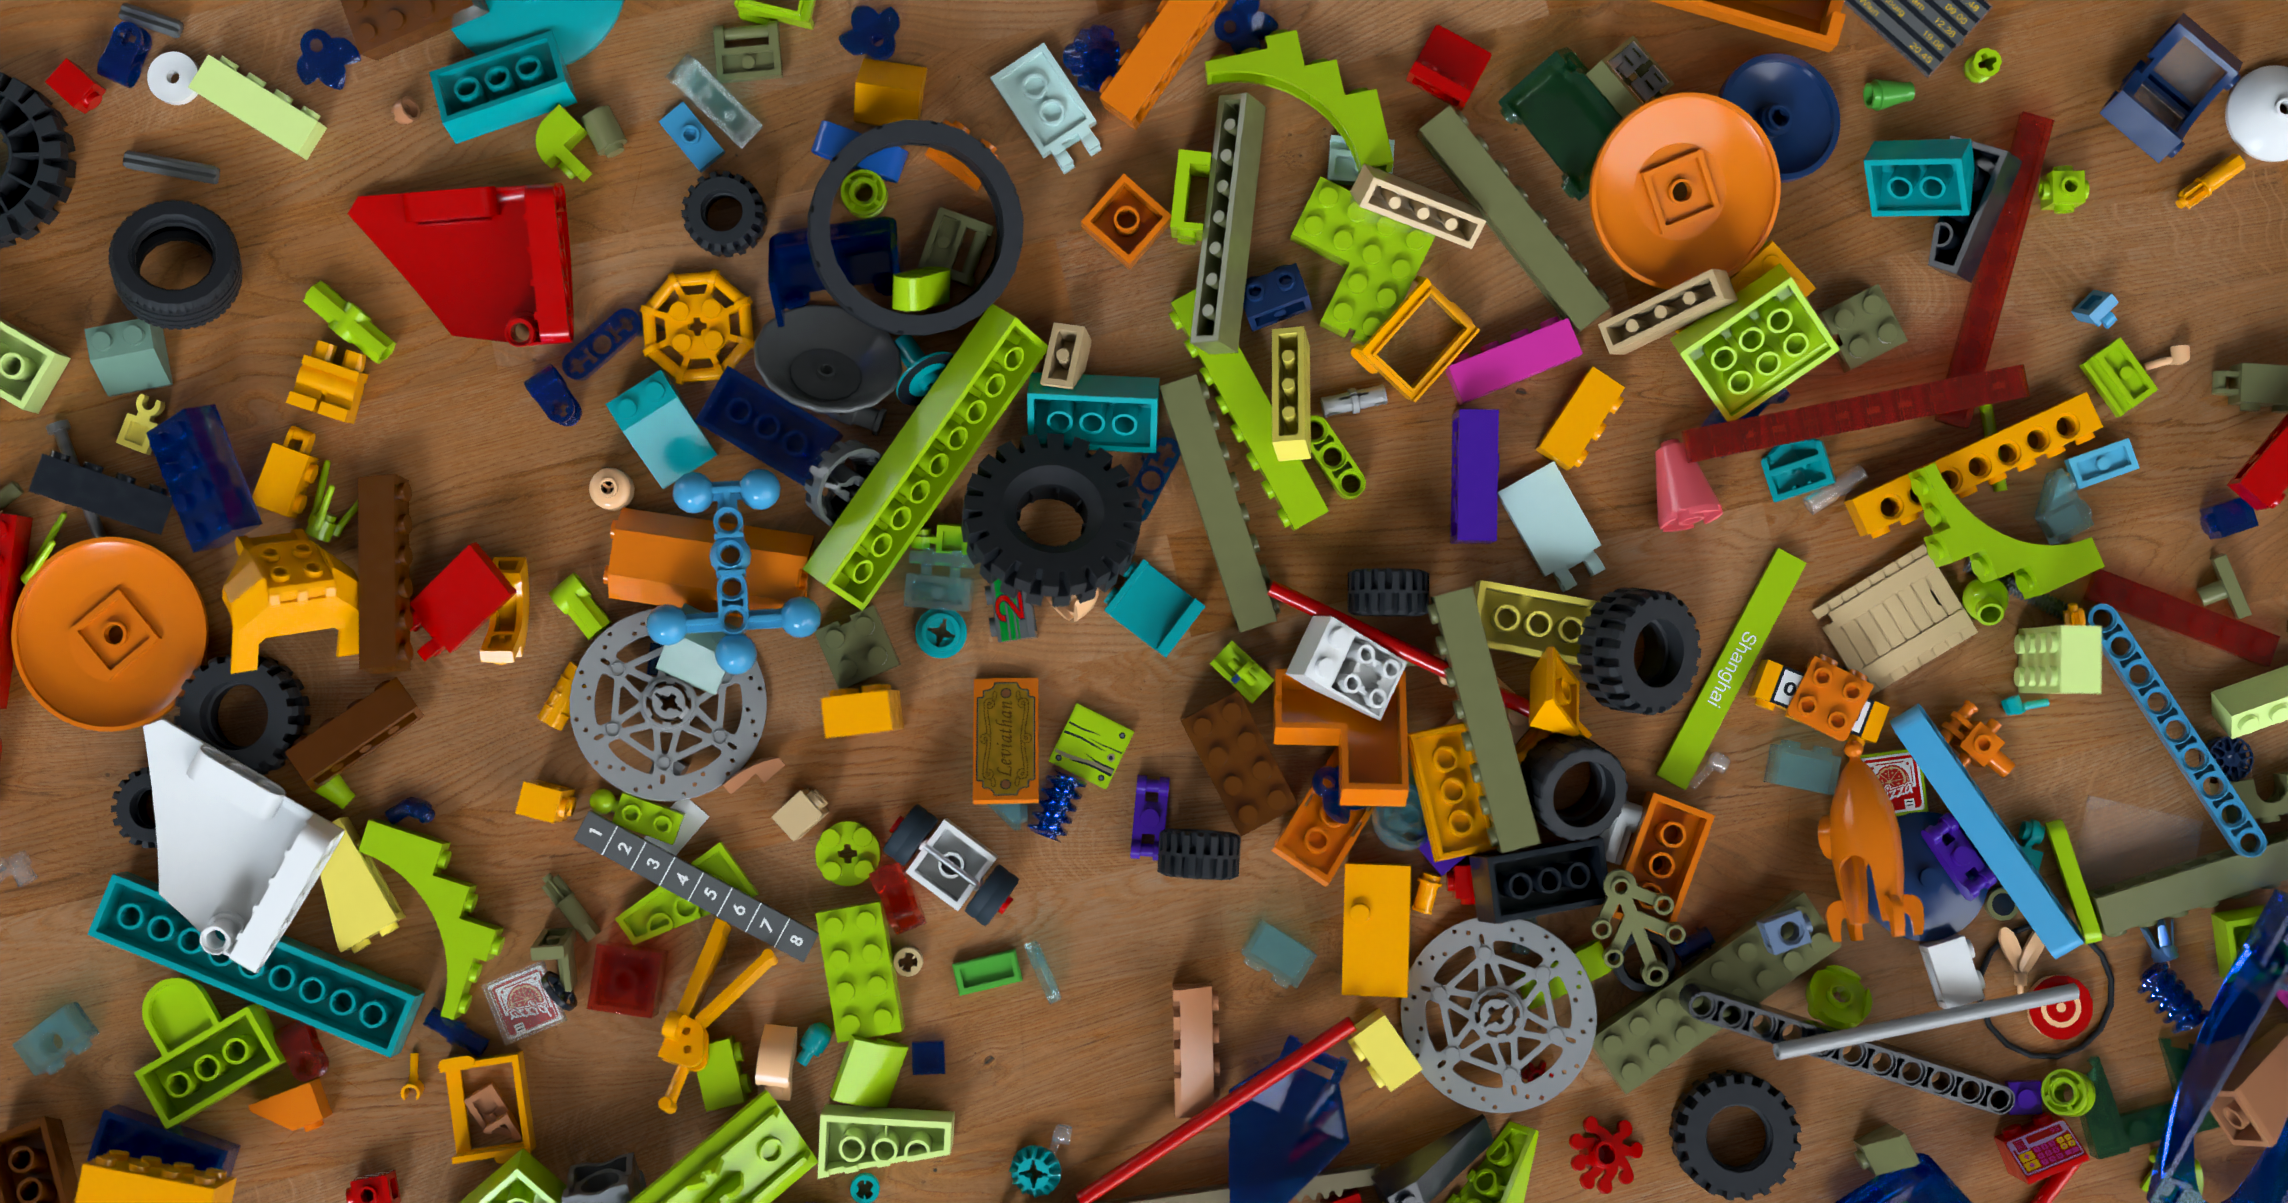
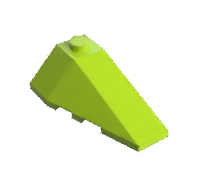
M1510 1121L1486 1151L1487 1157L1476 1171L1473 1169L1466 1177L1468 1179L1467 1183L1457 1195L1453 1193L1446 1203H1524L1539 1131Z

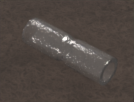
M1857 464L1836 477V483L1817 489L1803 498V503L1808 511L1814 515L1835 502L1840 496L1846 495L1868 481V476L1864 469Z

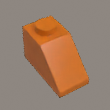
M320 1078L248 1105L250 1112L292 1131L304 1127L305 1132L321 1127L324 1125L323 1119L333 1114Z

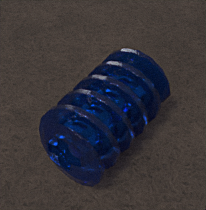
M1055 770L1057 775L1046 776V779L1053 786L1042 787L1041 789L1048 796V799H1039V803H1037L1043 808V812H1032V816L1039 822L1038 824H1028L1027 828L1039 835L1061 842L1057 836H1067L1068 831L1061 824H1072L1073 821L1066 812H1076L1078 808L1071 800H1081L1082 795L1075 788L1086 787L1087 783Z
M2167 962L2155 963L2140 976L2141 984L2137 988L2138 994L2149 991L2150 993L2146 997L2145 1002L2147 1004L2155 1001L2159 1002L2155 1006L2154 1012L2156 1014L2164 1011L2167 1012L2162 1018L2164 1024L2172 1021L2176 1022L2171 1028L2173 1034L2188 1031L2201 1024L2208 1017L2209 1011L2203 1009L2200 1000L2194 999L2195 996L2191 990L2185 989L2184 981L2177 979L2176 972L2171 969L2168 970Z

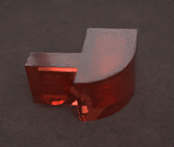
M898 862L884 865L878 870L869 873L871 883L882 900L888 922L897 935L927 923L910 875L905 873L907 871L906 867H902Z

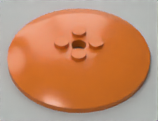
M1694 92L1674 93L1652 99L1627 114L1612 129L1598 152L1589 187V205L1594 229L1611 259L1630 276L1648 285L1670 290L1711 269L1726 270L1730 278L1757 255L1771 233L1778 213L1781 195L1779 166L1773 147L1759 124L1743 109L1730 101L1717 96ZM1683 182L1687 187V195L1684 199L1678 201L1673 196V189L1677 183Z
M121 537L92 538L77 542L58 551L48 558L42 567L28 580L19 596L13 615L11 631L12 651L19 675L26 688L38 703L52 715L73 726L87 730L105 732L130 730L142 727L163 717L176 707L177 696L184 697L186 691L181 686L186 679L194 680L196 678L193 675V671L200 665H204L209 643L208 616L201 593L188 572L170 555L150 544L134 539ZM118 625L123 630V638L119 643L114 644L109 639V631L113 626Z

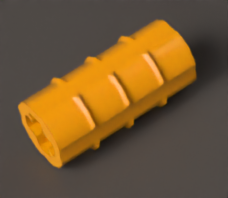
M573 661L569 662L563 674H561L560 679L552 689L553 691L547 701L544 702V706L537 716L542 722L560 731L570 718L571 686L579 665Z

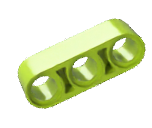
M929 266L894 274L892 308L900 311H920L950 302L951 269Z
M1311 415V423H1316L1322 428V436L1319 439H1311L1312 458L1341 498L1346 500L1357 498L1366 486L1364 475L1328 422L1321 416ZM1329 449L1336 450L1340 455V463L1336 466L1327 465L1323 459L1325 451ZM1352 476L1357 479L1359 487L1356 492L1348 493L1343 489L1342 479L1344 477Z
M1599 939L1589 941L1572 949L1585 968L1591 982L1613 970L1603 960L1604 948ZM1555 960L1551 964V967L1555 968L1559 964V961ZM1523 973L1520 976H1518L1515 979V982L1526 976V973ZM1555 976L1549 982L1552 1001L1568 993L1564 982L1559 976ZM1533 979L1519 987L1524 999L1536 986V980ZM1542 991L1530 1003L1529 1009H1535L1545 1004Z

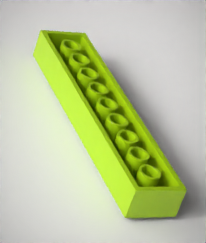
M994 304L990 305L805 564L803 570L863 611L1048 350V345L1016 317Z

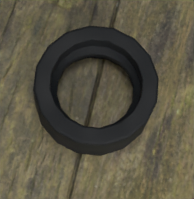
M1645 930L1650 943L1658 948L1662 961L1669 972L1666 982L1660 986H1650L1644 980L1631 976L1625 969L1624 961L1621 966L1612 970L1621 983L1632 990L1644 993L1658 990L1667 984L1674 973L1676 963L1674 950L1669 942L1661 935L1649 930ZM1632 932L1622 951L1623 956H1625L1627 949L1636 943ZM1611 953L1610 961L1617 960L1619 954ZM1659 970L1657 974L1651 978H1658L1661 975V971Z

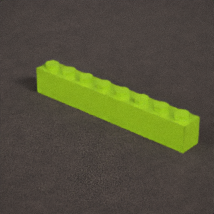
M1195 289L1172 301L1170 306L1172 311L1168 315L1176 330L1182 328L1188 339L1183 342L1192 358L1198 356L1203 368L1199 369V372L1206 385L1210 386L1213 384L1219 396L1214 399L1223 415L1229 413L1234 422L1230 429L1237 442L1244 441L1249 453L1245 454L1251 468L1253 471L1259 469L1265 481L1261 482V485L1269 500L1275 497L1281 508L1276 511L1281 523L1285 528L1290 526L1295 531L1325 515L1329 510L1301 459L1278 461L1272 443V406L1240 347L1238 346V353L1208 354L1190 343L1196 295Z

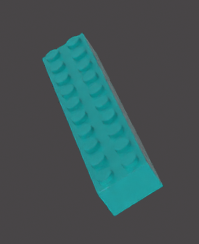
M128 871L112 874L87 934L390 1058L401 1053L426 993L285 935L281 937L262 968L255 974L223 953L219 955L207 953L200 944L201 933L159 895V884ZM215 930L217 938L226 941L224 934L221 931Z

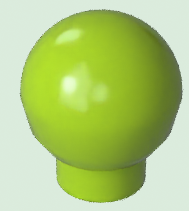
M1976 578L1966 586L1963 592V606L1970 616L1979 620L1980 623L1995 625L2004 617V612L2008 607L2009 593L2005 585L1997 579L1982 583Z

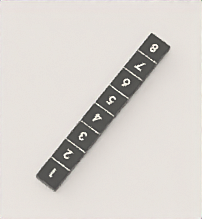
M592 810L588 811L573 839L801 962H805L819 935L818 931Z

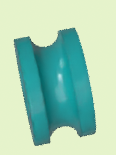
M860 1173L852 1180L851 1196L858 1203H871L878 1197L880 1185L878 1179L871 1173ZM864 1180V1184H866L867 1180L873 1184L871 1186L872 1194L867 1197L866 1193H864V1196L857 1193L859 1191L858 1182Z

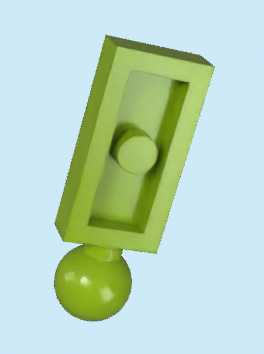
M598 789L592 793L589 800L590 807L595 813L603 815L614 812L615 815L612 822L671 845L675 843L685 813L626 792L622 793L619 801L615 799L614 794L610 790Z

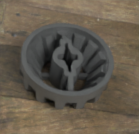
M849 440L845 443L837 442L831 445L832 453L826 450L819 453L822 461L818 467L810 465L809 472L813 475V478L805 480L804 489L808 492L805 497L807 506L812 509V513L831 527L882 457L876 450L857 440ZM846 458L852 461L853 470L844 465ZM824 487L829 489L827 496L822 494Z

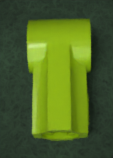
M575 572L548 592L557 607L564 614H568L588 640L602 633L612 623L591 597L592 592Z

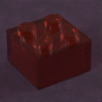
M611 941L598 943L587 1009L650 1019L657 1016L660 1009L668 950Z

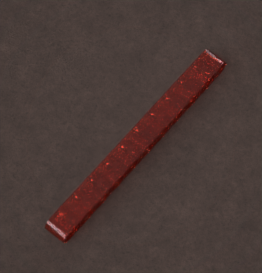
M2021 364L1681 431L1687 463H1693L2029 397L2030 391L2025 366Z

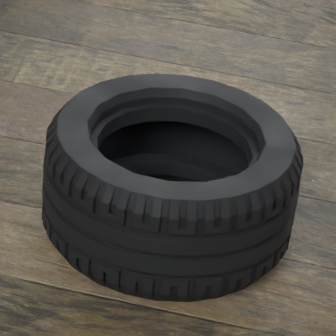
M166 200L160 203L155 202L154 204L139 208L138 211H134L116 229V233H114L113 239L110 242L108 255L111 275L123 304L140 320H144L146 323L152 324V326H160V328H168L169 330H174L175 328L177 330H187L191 327L197 328L200 325H205L207 322L214 321L213 319L219 318L220 314H224L226 309L231 307V303H234L241 288L243 275L239 248L229 225L218 214H215L214 211L189 201ZM170 241H187L199 245L213 258V263L207 275L197 284L184 289H164L152 285L141 276L140 267L146 255L154 248Z

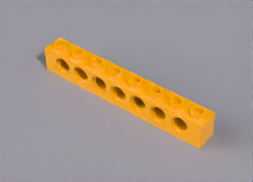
M2084 392L1912 471L1935 463L1940 474L1943 472L1950 477L1951 485L1949 488L1954 495L1958 494L1961 499L1977 492L1978 488L1976 485L1987 481L1989 485L2006 479V471L2016 467L2018 472L2036 465L2035 458L2046 454L2047 458H2051L2066 451L2064 445L2075 440L2076 445L2095 438L2093 432L2102 428L2103 425L2088 393ZM2059 419L2063 420L2067 425L2065 435H2061L2057 430L2056 425ZM2029 433L2035 434L2038 439L2036 449L2031 448L2027 442ZM2000 446L2005 447L2009 452L2007 462H2003L1998 456ZM1971 459L1976 460L1980 465V472L1977 476L1969 471L1968 465ZM1908 473L1844 501L1860 537L1870 534L1872 539L1890 532L1889 525L1900 521L1901 525H1905L1920 518L1918 512L1923 510L1920 502L1916 503L1910 497L1911 480ZM1884 499L1890 501L1893 506L1890 516L1884 515L1881 511L1880 506Z

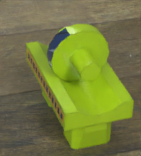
M1232 640L1210 663L1215 670L1252 704L1274 681L1269 674Z

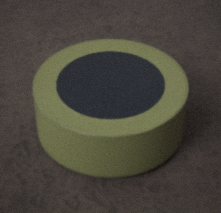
M1994 888L1987 893L1984 908L1990 917L2006 921L2012 919L2018 913L2019 908L2005 888Z

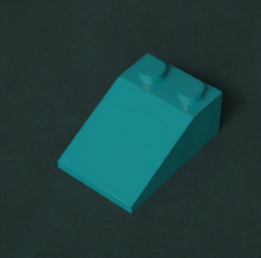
M659 370L605 404L662 489L675 483L682 475L694 471L718 456L669 376L662 370Z

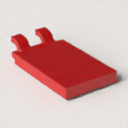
M477 542L469 544L410 602V605L415 610L412 613L413 626L410 629V633L411 631L417 632L423 627L432 637L431 640L417 651L424 662L433 655L435 657L439 656L445 648L449 653L458 650L517 593L516 589Z

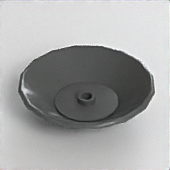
M809 304L783 311L763 326L754 343L755 367L768 387L788 402L816 412L851 413L875 406L894 391L902 373L900 349L890 334L867 326L848 314L840 306Z

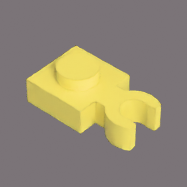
M140 394L136 401L138 413L137 415L127 413L116 443L150 455L162 425L154 423V419L163 413L165 402L156 400L155 406L149 410L147 408L149 396Z

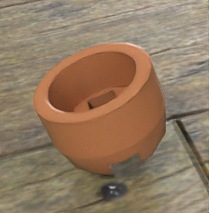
M409 96L397 100L392 105L391 113H394V120L400 124H410L420 118V108L417 102Z

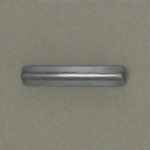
M130 150L124 153L123 166L128 169L210 184H217L219 182L220 169L216 166Z

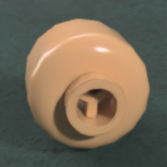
M608 467L601 469L593 475L590 481L589 493L591 499L603 509L620 510L629 505L634 497L635 487L633 480L627 473L617 468Z

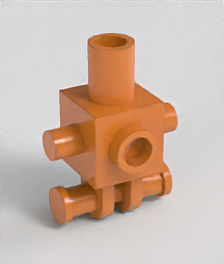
M1965 700L1964 705L1958 712L1953 711L1950 714L1951 722L1944 721L1941 725L1943 730L1940 733L1947 743L1952 738L1955 739L1950 746L1960 754L1958 758L1965 768L1970 763L1975 767H1985L1987 765L2001 778H2004L2012 771L2015 763L1999 750L2005 742L1995 733L2002 725L1993 718L1985 725L1981 721L1969 722L1970 717L1977 713L1979 709L1972 702Z

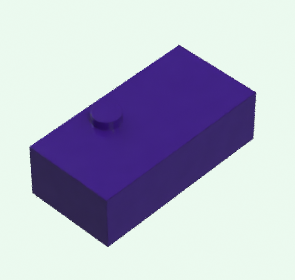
M1459 409L1452 415L1450 544H1491L1497 541V497L1500 463L1498 453L1499 410Z

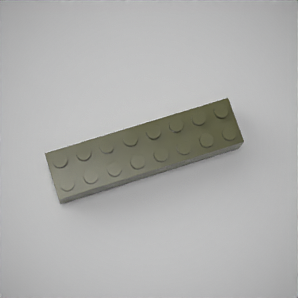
M1793 890L1674 972L1667 984L1658 990L1645 992L1597 1025L1592 1050L1618 1088L1627 1095L1722 1029L1721 1027L1693 1018L1682 1008L1679 1003V993L1684 986L1690 983H1698L1760 1003L1840 948L1841 945L1839 942L1832 943L1827 924L1807 895L1802 891ZM1791 908L1801 910L1802 914L1806 913L1813 928V932L1809 933L1812 942L1777 955L1768 953L1756 921ZM1790 921L1785 922L1781 926L1780 934L1783 939L1791 937L1794 932L1793 924ZM1699 996L1694 1000L1693 1008L1701 1005L1703 996ZM1733 1005L1725 1008L1723 1017H1727L1732 1013Z

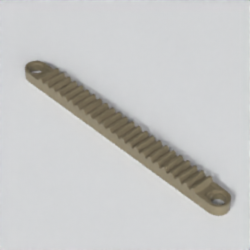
M1376 1163L1360 1164L1095 1201L1092 1203H1265L1266 1200H1269L1271 1203H1277L1279 1198H1282L1285 1203H1290L1292 1196H1295L1299 1202H1302L1304 1195L1308 1194L1311 1200H1315L1317 1193H1321L1326 1199L1329 1197L1330 1191H1334L1340 1197L1343 1189L1373 1185L1371 1176L1380 1172L1381 1166Z

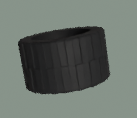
M1560 733L1551 734L1549 737L1538 741L1527 752L1525 759L1520 764L1534 820L1555 835L1564 837L1567 840H1588L1590 837L1602 834L1620 816L1623 805L1626 803L1628 782L1626 780L1627 774L1621 766V762L1611 752L1581 734L1577 736ZM1588 761L1590 765V781L1583 796L1570 807L1555 810L1553 793L1559 778L1573 765Z

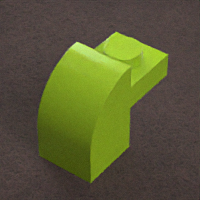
M559 104L545 117L538 127L536 134L538 154L551 169L562 161L558 167L571 180L577 176L584 183L592 175L570 152L588 133Z

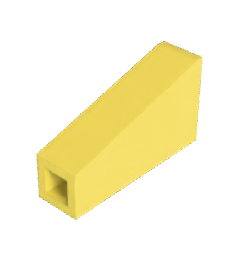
M342 817L332 823L344 829V835L320 876L337 947L340 952L352 949L353 953H357L372 944L369 938L380 933L384 937L398 929L399 925L397 922L406 916L372 857L358 851L362 840L349 817Z

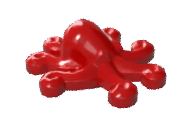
M1585 1117L1582 1125L1584 1130L1595 1135L1597 1139L1591 1137L1583 1138L1579 1133L1572 1134L1569 1137L1570 1147L1574 1150H1580L1579 1154L1574 1155L1571 1159L1572 1169L1575 1171H1582L1585 1168L1589 1169L1580 1175L1579 1181L1584 1189H1592L1595 1186V1178L1604 1171L1596 1186L1600 1193L1609 1194L1613 1190L1611 1182L1615 1178L1618 1168L1621 1170L1618 1173V1180L1621 1184L1628 1185L1633 1182V1170L1625 1156L1633 1159L1640 1158L1643 1153V1147L1639 1142H1632L1629 1146L1622 1144V1141L1632 1133L1631 1123L1627 1120L1618 1121L1617 1132L1611 1135L1608 1130L1598 1125L1595 1117Z

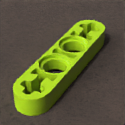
M2061 818L2046 822V832L2079 931L2085 940V945L2102 941L2101 931L2064 822Z

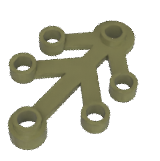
M1615 869L1609 872L1604 879L1603 889L1607 898L1598 917L1591 922V930L1594 936L1599 939L1609 937L1612 932L1610 920L1620 903L1624 916L1610 946L1603 951V960L1610 968L1621 966L1624 961L1622 951L1632 932L1643 960L1640 968L1643 980L1650 986H1660L1668 979L1669 972L1665 963L1661 959L1656 958L1644 927L1664 935L1672 944L1683 942L1686 936L1685 930L1678 922L1669 923L1637 910L1632 898L1653 905L1656 912L1661 915L1669 914L1674 908V902L1667 893H1656L1638 886L1634 876L1629 871ZM1618 882L1626 883V887L1622 891L1615 890V885ZM1662 899L1669 901L1665 908L1657 907L1658 902ZM1604 923L1607 925V929L1604 932H1597L1596 926ZM1672 929H1680V934L1677 937L1669 936ZM1615 952L1619 954L1617 960H1607L1610 953ZM1653 970H1660L1661 975L1658 978L1653 979L1650 977Z

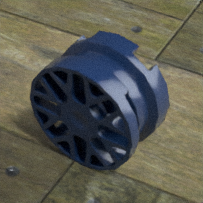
M2218 736L2207 740L2208 742L2205 746L2229 782L2238 781L2248 775L2252 769L2254 758L2250 746L2243 739ZM2246 752H2249L2250 756L2246 757Z

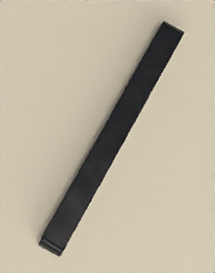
M1698 983L1687 984L1679 993L1680 1005L1693 1018L1772 1044L1843 1030ZM1699 996H1703L1701 1005L1693 1008L1694 1000ZM1733 1005L1732 1013L1727 1017H1723L1725 1008ZM1763 1015L1762 1022L1758 1026L1753 1027L1755 1018ZM1793 1024L1791 1033L1783 1036L1784 1029L1788 1025ZM1878 1040L1852 1045L1851 1050L1844 1055L1843 1050L1845 1047L1807 1054L1994 1114L2002 1115L2008 1113L2015 1104V1096L2012 1090L1994 1077ZM1882 1053L1880 1060L1872 1064L1874 1057ZM1911 1062L1909 1070L1902 1073L1903 1067ZM1937 1072H1940L1939 1078L1935 1082H1932L1933 1076ZM1969 1081L1967 1089L1961 1091L1963 1084ZM1998 1091L1996 1098L1991 1100L1992 1094Z

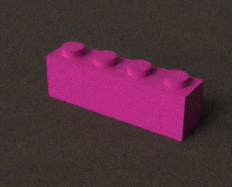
M1558 316L1541 322V329L1529 333L1528 328L1510 335L1512 340L1510 342L1500 345L1497 340L1480 347L1482 353L1470 357L1468 352L1457 356L1453 360L1452 365L1445 369V372L1459 406L1581 356L1583 352L1569 318L1559 321Z

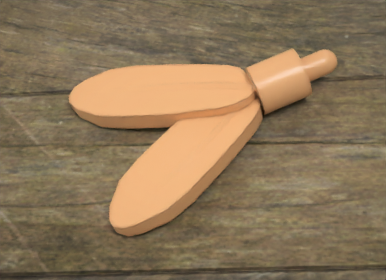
M2003 926L1998 932L1999 944L2010 967L2015 971L2014 985L2017 986V993L2022 994L2024 993V986H2027L2028 983L2027 972L2033 968L2045 945L2036 932L2033 931L2023 949H2021L2014 932Z

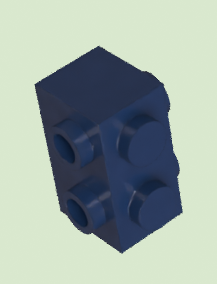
M1297 263L1281 265L1270 273L1246 279L1243 308L1252 332L1313 309Z

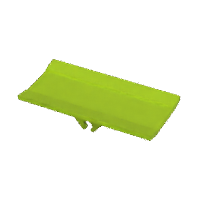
M765 1089L629 1203H771L814 1167L818 1160L778 1103Z

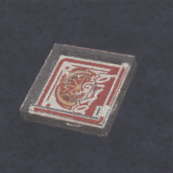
M544 960L481 985L505 1046L568 1020L564 1009L559 1007L548 996L542 986L541 976L548 971Z

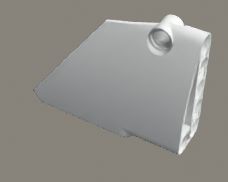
M161 719L143 726L155 813L159 895L201 933L200 944L207 953L212 955L223 953L234 962L256 974L262 968L302 906L339 844L345 830L285 796V790L275 782L168 720ZM215 930L221 931L226 941L217 938Z

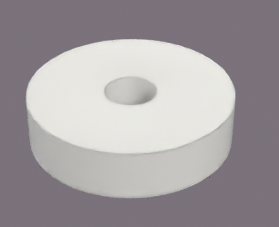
M163 53L153 60L148 69L147 81L149 88L157 98L168 104H186L198 95L188 86L200 67L193 59L183 53ZM174 74H179V80L176 83H171V77Z

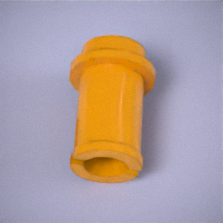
M1423 871L1422 876L1417 878L1420 883L1412 909L1431 915L1438 887H1442L1443 884L1440 882L1441 876Z

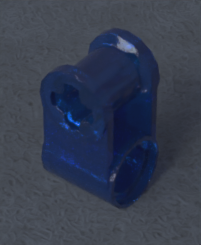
M121 22L116 25L106 50L99 59L97 66L98 75L127 88H132L140 77L142 66L152 46V38L149 32L131 22ZM130 36L136 37L134 43L129 41Z
M551 363L524 381L528 392L551 421L565 427L577 424L582 416V408L569 390L564 378ZM563 404L568 406L565 409L567 413L566 416L560 415L562 413L561 406Z

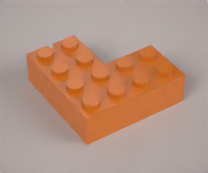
M1275 669L1273 684V744L1339 746L1340 805L1405 807L1409 793L1406 671H1403L1381 720H1377L1310 689L1285 674L1287 669Z

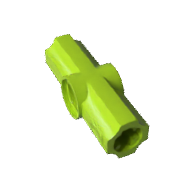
M320 280L307 291L303 302L326 320L331 330L348 343H353L372 361L380 364L393 353L397 343L371 322L372 319L352 302H347L328 284Z

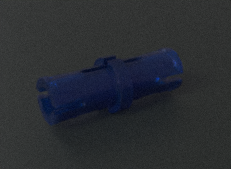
M433 1007L426 1016L423 1025L445 1037L447 1043L451 1045L456 1044L477 1058H480L488 1047L490 1039L467 1027V1023L463 1020L457 1021L442 1017V1011Z

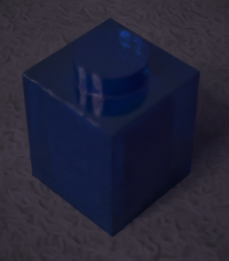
M2240 496L2199 509L2202 530L2209 536L2210 540L2224 538L2259 526L2253 507Z

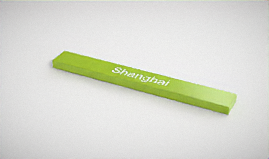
M1780 548L1775 549L1655 775L1683 790L1687 789L1806 566V562Z

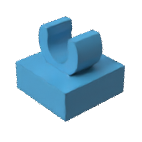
M2093 290L2071 312L2077 321L2095 324L2097 327L2103 324L2108 329L2117 321L2116 316L2111 310L2119 302L2112 293Z

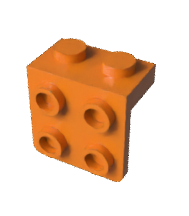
M1820 654L1819 657L1814 655L1809 658L1804 668L1806 672L1787 707V714L1838 741H1845L1874 685L1867 682L1868 677L1853 669L1847 672L1837 667L1838 662L1823 654Z

